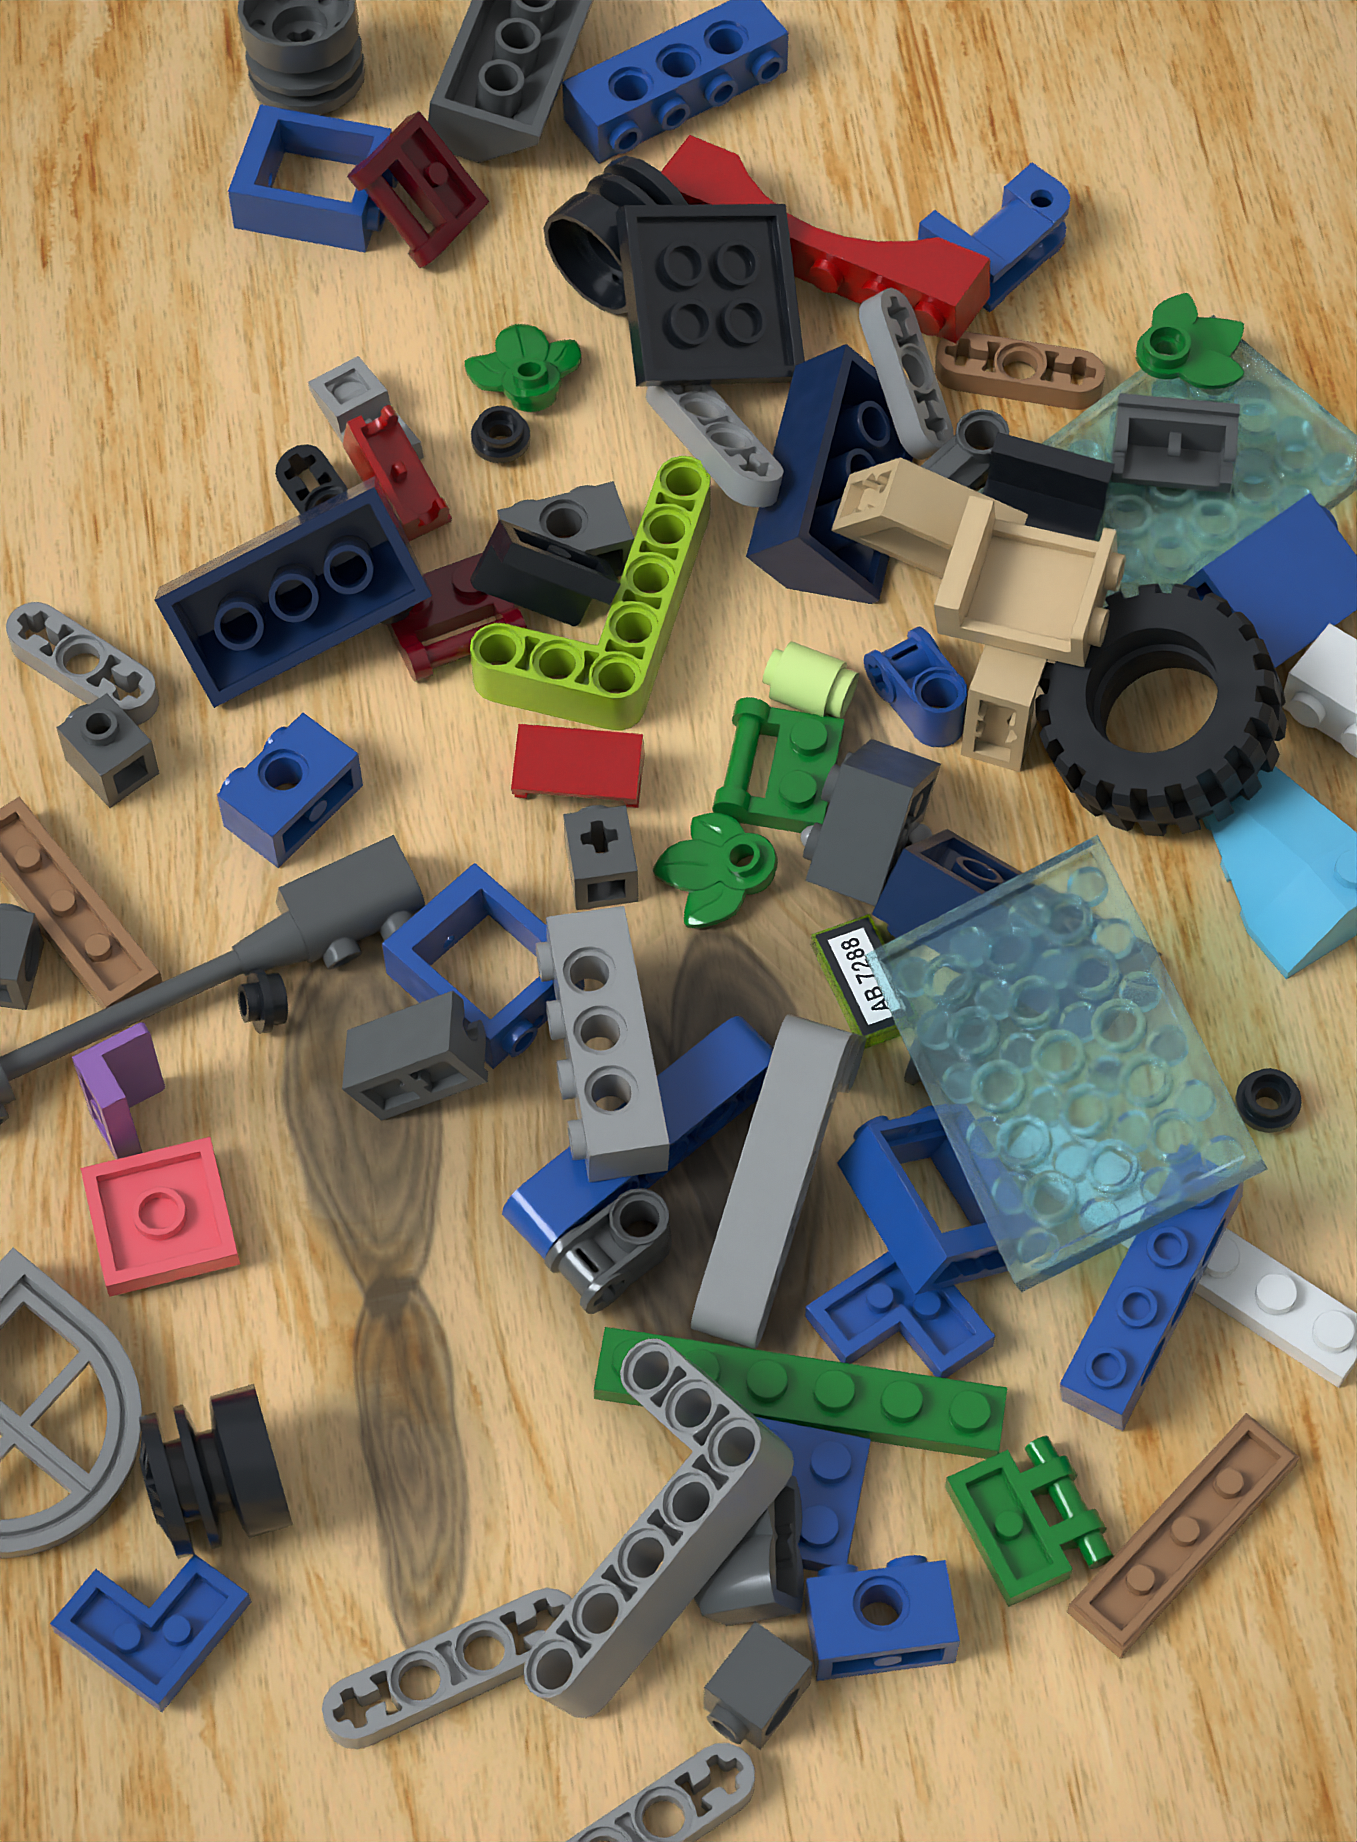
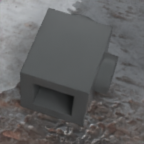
M107 693L91 704H85L76 708L69 714L64 723L56 727L65 760L109 808L159 774L152 741Z

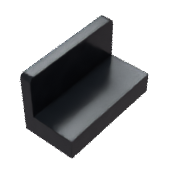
M998 432L991 450L988 480L982 494L1028 514L1025 526L1095 541L1109 500L1115 464Z
M499 519L470 578L473 588L571 626H578L581 623L592 599L610 605L621 585L607 560Z

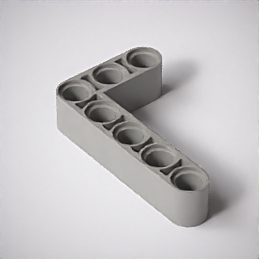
M791 1014L786 1015L775 1042L692 1315L691 1329L751 1349L758 1347L770 1315L837 1092H850L861 1063L866 1037Z
M660 1339L644 1340L629 1350L622 1362L620 1372L622 1385L632 1397L693 1452L533 1646L524 1665V1680L530 1692L577 1718L593 1716L608 1704L786 1486L793 1471L794 1460L792 1451L782 1439L700 1367ZM753 1451V1453H752V1455L750 1456V1458L746 1461V1459H747V1457L749 1456V1454ZM708 1506V1508H707V1510L705 1511V1513L701 1516V1514L703 1513L704 1509ZM663 1561L659 1570H657L659 1564Z

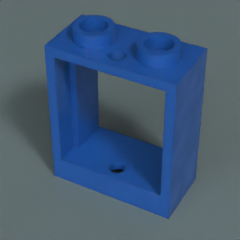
M260 104L228 190L234 228L366 253L373 231L380 232L382 230L386 216L364 189L361 191L356 189L352 202H346L272 187L285 152L357 166L392 133V128ZM387 169L382 176L392 188H396L398 181L390 170Z
M474 863L382 943L386 973L419 1003L452 990L463 999L465 1012L463 1019L464 1031L467 1035L466 1030L469 1023L477 1020L482 1021L486 1034L485 1062L494 1069L508 1055L516 1057L532 1044L538 1029L548 1020L546 1001L556 1000L553 980L541 982L539 976L490 1019L431 967L435 961L488 915L535 956L536 943L547 941L546 924ZM584 979L577 982L575 986L584 990Z
M966 1104L939 1110L936 1106H927L917 1110L910 1116L891 1120L887 1116L873 1118L855 1131L853 1135L855 1141L837 1162L915 1295L1011 1271L1046 1233ZM931 1158L972 1226L942 1233L900 1164Z

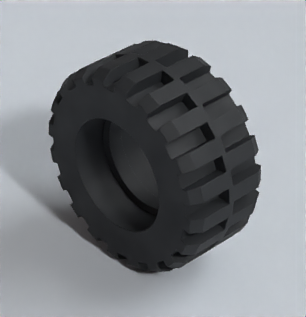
M1158 583L1140 585L1138 587L1139 595L1125 598L1122 591H1119L1105 598L1108 606L1104 609L1109 610L1106 634L1101 647L1090 646L1084 667L1058 661L1055 664L1046 663L1039 682V686L1044 694H1040L1035 699V713L1042 727L1039 735L1046 752L1069 791L1076 794L1085 809L1095 817L1105 814L1111 826L1127 832L1133 829L1135 822H1138L1145 835L1164 836L1167 831V825L1177 824L1182 834L1201 830L1199 819L1211 814L1215 815L1218 822L1235 813L1230 804L1240 795L1250 801L1261 789L1262 785L1257 776L1260 770L1267 773L1272 772L1280 756L1274 741H1280L1285 738L1287 719L1282 706L1286 703L1282 684L1264 640L1259 639L1253 623L1242 612L1232 613L1227 600L1209 593L1201 601L1195 587L1175 584L1172 588V593H1162ZM1183 668L1204 674L1215 682L1218 693L1211 715L1203 727L1182 744L1164 751L1142 753L1120 748L1108 739L1106 734L1107 721L1115 701L1130 684L1142 676L1162 669Z

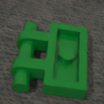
M1049 1436L1039 1437L1025 1447V1451L1034 1467L1020 1473L1009 1451L1006 1450L946 1477L945 1488L1008 1607L1070 1579L1073 1569L1063 1552L1067 1549L1079 1548L1089 1569H1095L1106 1564L1114 1556L1103 1537L1107 1530L1096 1509L1089 1510L1073 1482L1077 1477V1473L1067 1456L1058 1455ZM1039 1495H1050L1063 1519L1062 1522L1049 1527L1034 1499Z

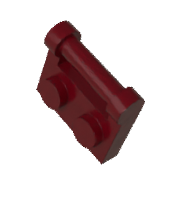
M420 111L406 117L365 160L360 162L347 175L358 191L364 189L405 240L411 248L408 255L419 268L428 265L436 259L490 202ZM387 169L390 170L434 226V229L429 234L382 176Z
M482 553L424 573L432 596L414 605L405 619L394 624H386L414 682L433 676L432 669L470 656L471 639L478 630L486 625L503 623L527 629L525 620L517 606L515 607L513 603L473 588L470 578ZM493 616L496 618L495 621L427 646L422 644L424 641Z

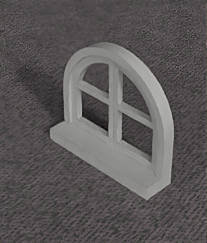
M14 1247L0 1261V1330L25 1305L72 1344L79 1353L21 1416L0 1400V1435L2 1436L0 1438V1462L13 1447H16L70 1493L57 1504L36 1514L0 1520V1558L28 1556L54 1548L79 1535L102 1516L118 1497L134 1466L141 1435L139 1417L142 1416L140 1391L135 1371L118 1339L98 1317ZM90 1364L103 1390L107 1410V1426L102 1449L97 1461L88 1474L32 1426Z

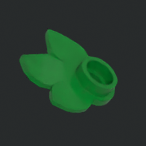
M1188 293L1178 294L1162 301L1154 309L1152 326L1137 342L1135 351L1136 361L1145 373L1158 379H1175L1179 377L1194 387L1209 390L1232 386L1242 380L1244 376L1242 367L1231 358L1241 342L1244 324L1241 321L1198 317L1197 307L1192 297Z
M513 324L500 331L495 341V352L465 359L464 366L467 376L479 389L504 392L505 396L511 400L512 405L518 410L536 412L550 407L555 402L557 392L561 387V379L577 370L582 357L580 347L575 340H560L549 343L545 334L536 326Z
M707 813L693 817L690 825L692 840L680 841L668 847L653 867L655 876L662 882L681 891L689 892L684 910V924L687 928L708 927L735 916L740 910L746 895L757 894L765 890L775 877L778 857L770 841L759 834L745 833L735 818L723 813ZM754 855L752 861L746 866H736L743 858Z

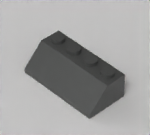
M594 0L471 1L429 107L428 122L453 155L480 163L539 144Z

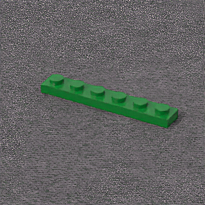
M605 1327L593 1389L594 1399L642 1406L622 1385L620 1375L622 1362L629 1350L637 1343L647 1339H660L700 1367L755 1417L871 1439V1442L988 1459L999 1454L1007 1387Z

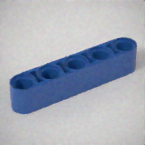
M735 1016L721 1024L657 1076L669 1138L667 1171L589 1182L585 1159L573 1161L569 1146L524 1182L510 1196L503 1207L502 1215L545 1260L549 1250L566 1233L585 1224L615 1201L621 1194L632 1189L643 1188L647 1190L758 1100L774 1048L742 1016ZM624 1102L614 1111L622 1109L627 1105V1103Z

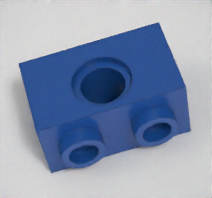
M302 713L288 727H280L273 732L266 741L263 751L245 768H237L225 779L220 792L217 794L223 826L279 868L363 786L359 755L305 713ZM286 783L296 784L295 787L288 790L275 789Z
M909 1555L889 1561L886 1564V1568L859 1571L855 1565L841 1564L820 1570L817 1573V1577L806 1578L804 1602L817 1681L956 1662L960 1639L946 1560L928 1562L925 1556ZM885 1603L897 1612L898 1619L888 1625H875L869 1622L861 1611L869 1604Z

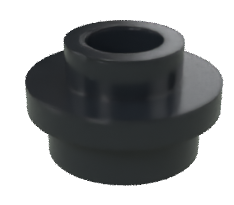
M507 406L490 407L479 415L472 426V446L474 451L484 460L493 463L511 462L521 457L528 449L530 429L525 419L513 408ZM500 436L507 437L506 439H494Z
M263 969L250 970L247 976V983L240 984L238 987L240 1014L245 1023H253L255 1030L259 1034L269 1033L272 1031L273 1025L285 1024L287 1021L288 1000L285 985L279 973L266 974Z
M1272 1068L1261 1069L1247 1075L1239 1084L1235 1095V1107L1242 1121L1249 1127L1266 1133L1279 1132L1291 1126L1297 1119L1302 1104L1300 1091L1292 1078L1283 1071ZM1262 1097L1271 1098L1277 1103L1278 1108L1274 1110L1263 1108L1257 1104L1256 1100Z

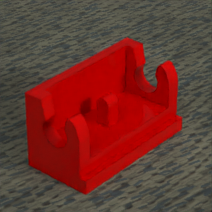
M386 405L381 410V416L368 424L365 423L362 415L347 421L342 446L362 482L374 476L376 477L410 542L451 522L452 517L444 498L440 497L402 429L393 406Z
M518 724L511 784L512 794H515V798H527L528 793L616 800L624 801L626 807L639 808L645 759L643 734Z

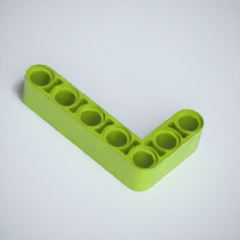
M691 456L670 458L658 470L620 579L621 585L614 597L598 645L509 624L493 623L486 625L475 633L470 645L473 683L476 691L483 698L495 703L608 730L622 731L629 729L641 720L645 713L710 519L711 476L703 468L699 459ZM663 542H673V544H662V543H663ZM647 590H656V591H658V592H656V593H645L644 591H647ZM630 639L642 640V642L629 643L626 641ZM495 661H506V662H508V663L502 664V665H492V664H490V663L495 662ZM554 675H565V676H567L566 678H562V679H551V678H549L550 676H554ZM612 689L626 690V692L619 694L610 693L608 691Z

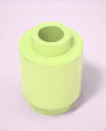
M791 641L784 651L775 649L772 652L764 671L763 683L770 686L769 698L806 713L822 717L831 715L842 719L854 696L859 673L847 669L846 661Z

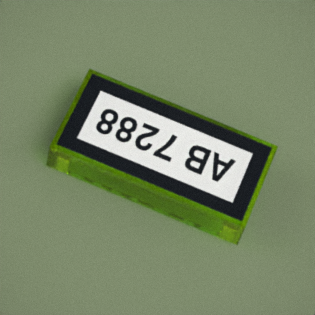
M870 914L811 934L810 945L852 1033L866 1037L864 1049L920 1029L921 1018Z

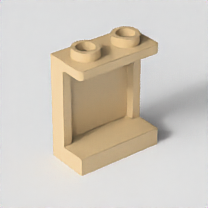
M970 495L934 603L937 633L1084 667L1090 646L1101 647L1106 634L1109 610L1102 607L1107 591L1117 592L1124 575L1126 555L1118 553L1117 530L1104 528L1100 541L1097 542L1003 521L995 517L993 500Z

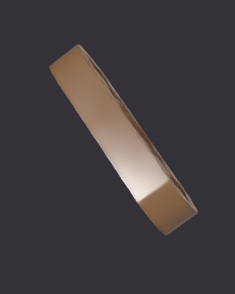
M967 331L963 333L956 344L942 338L937 345L935 358V375L938 381L949 389L1074 410L1086 409L1097 403L1102 394L1105 377V367L1102 361L1089 351ZM958 356L969 358L966 366L955 365ZM987 359L994 360L993 372L985 371ZM1012 362H1024L1033 367L1035 374L1026 379H1015L1006 374L1003 368ZM1046 369L1053 370L1051 381H1045ZM1072 375L1084 376L1082 385L1072 384Z

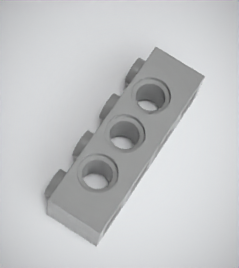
M618 906L546 917L547 941L536 943V956L541 982L553 980L556 1000L546 1001L551 1040L563 1039L567 1059L556 1061L562 1100L574 1099L577 1113L576 1120L567 1121L573 1161L585 1159L589 1182L667 1171L669 1138L625 907ZM583 979H595L603 983L604 986L595 991H584L577 988L575 984ZM595 1037H605L612 1040L615 1045L610 1049L598 1051L589 1048L585 1043ZM614 1096L624 1100L627 1105L616 1111H607L601 1109L595 1103L603 1097Z

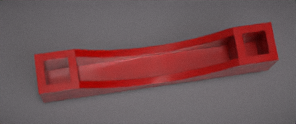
M692 135L687 137L661 171L677 187L688 205L776 204L762 192L748 175L738 154ZM787 213L794 277L813 284L825 293H834L858 304L888 288H894L900 291L910 302L920 331L925 335L937 336L941 339L945 338L956 344L990 298V258L940 237L915 241H872L845 237L814 227Z

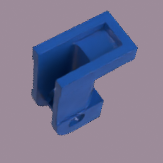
M1031 162L1004 186L1001 210L974 234L969 235L934 210L919 223L918 240L940 237L990 258V298L983 308L991 312L1009 293L1048 258L1050 259L1063 246L1066 234L1064 219L1069 212L1071 197L1068 189L1060 181Z

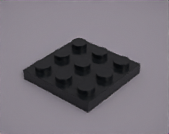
M786 204L624 205L615 212L636 387L780 383L792 381L795 366L805 362Z

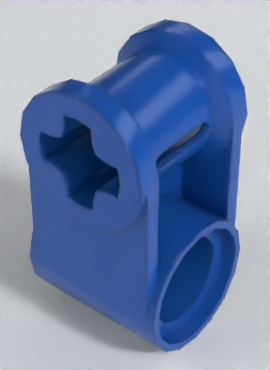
M918 626L908 631L906 640L882 653L878 650H873L864 655V667L872 686L878 695L892 706L917 740L931 747H945L954 744L961 738L966 715L967 684L964 678L958 674L944 657L932 636L924 628ZM933 706H942L945 708H933Z

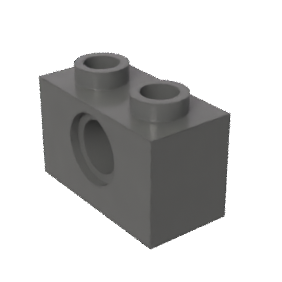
M614 481L596 486L583 485L568 493L540 500H523L511 507L497 510L498 521L499 519L605 559L616 577L622 576L634 537ZM565 535L572 536L569 538H559V536Z

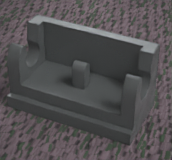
M1119 393L1113 427L1111 463L1115 464L1112 482L1230 493L1233 462H1236L1240 404Z
M452 990L347 1030L342 1090L382 1121L487 1083L488 1071L484 1068L486 1048L484 1025L481 1020L469 1023L466 1035L463 1028V1019L465 1017L464 1001Z

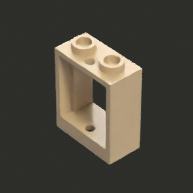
M900 457L849 475L831 531L942 579L970 495L993 500L995 517L999 520L1025 525L1028 514Z
M985 645L968 691L961 755L1020 772L1038 722L1035 713V699L1040 694H1044L1039 686V682L1046 663L1055 664L1056 661Z

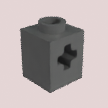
M592 805L582 808L578 812L563 814L565 848L576 910L638 902V870L626 805L610 808L604 805Z

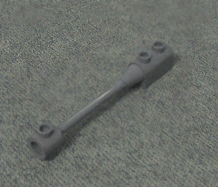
M392 835L278 887L276 904L282 915L247 937H244L232 946L231 951L1 1056L0 1124L9 1118L4 1105L16 1100L9 1083L13 1079L238 975L244 974L247 976L250 970L263 969L266 971L307 961L310 964L323 958L328 970L351 962L362 954L358 941L379 931L385 941L425 906L421 889L395 836Z

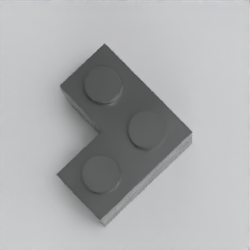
M870 739L855 753L848 752L841 766L834 764L828 773L821 795L822 800L829 802L823 825L817 822L814 824L804 848L803 858L811 861L805 881L876 906L906 846L909 834L924 819L941 763Z

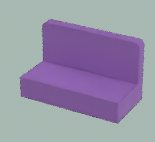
M141 1022L72 1057L90 1115L115 1159L143 1153L129 1108L165 1089L151 1034L145 1023Z

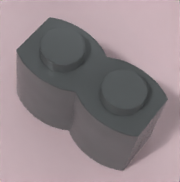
M791 1475L786 1486L694 1597L695 1602L700 1607L702 1616L723 1625L731 1626L794 1615L801 1612L804 1597V1572L798 1543L802 1529V1504L795 1476ZM708 1506L704 1509V1511H703V1513L701 1514V1516L705 1513V1511L707 1510Z

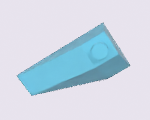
M1275 766L1272 772L1267 773L1263 770L1258 772L1257 776L1262 787L1250 801L1240 795L1230 803L1235 813L1220 822L1217 821L1214 814L1202 819L1205 827L1212 832L1222 858L1220 865L1227 882L1231 881L1240 903V916L1246 932L1285 979L1357 935V832Z

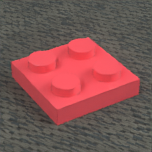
M211 1137L80 1168L109 1297L240 1265Z

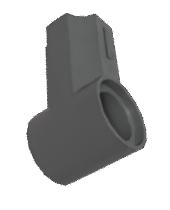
M979 409L970 411L962 416L957 423L955 435L926 460L921 467L972 490L985 486L988 480L991 450L998 432L1009 435L1007 422L1000 414L992 410ZM983 446L988 447L989 449L979 450L973 447Z

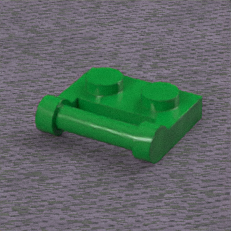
M745 697L737 700L732 716V722L736 726L724 786L717 789L712 807L713 813L729 815L742 824L802 833L807 826L814 825L816 822L823 825L829 802L821 799L822 790L831 767L834 764L837 765L845 719L773 708L757 698ZM760 734L778 737L765 798L751 796L748 793Z

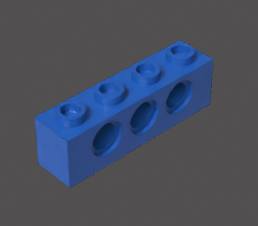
M729 0L562 81L563 119L596 161L601 163L617 154L631 151L638 144L666 130L676 129L686 120L713 107L722 106L733 97L759 84L773 81L781 73L787 71L789 33L761 0Z
M1184 1146L1181 1147L1060 1382L1063 1402L1121 1431L1124 1430L1243 1196V1174Z

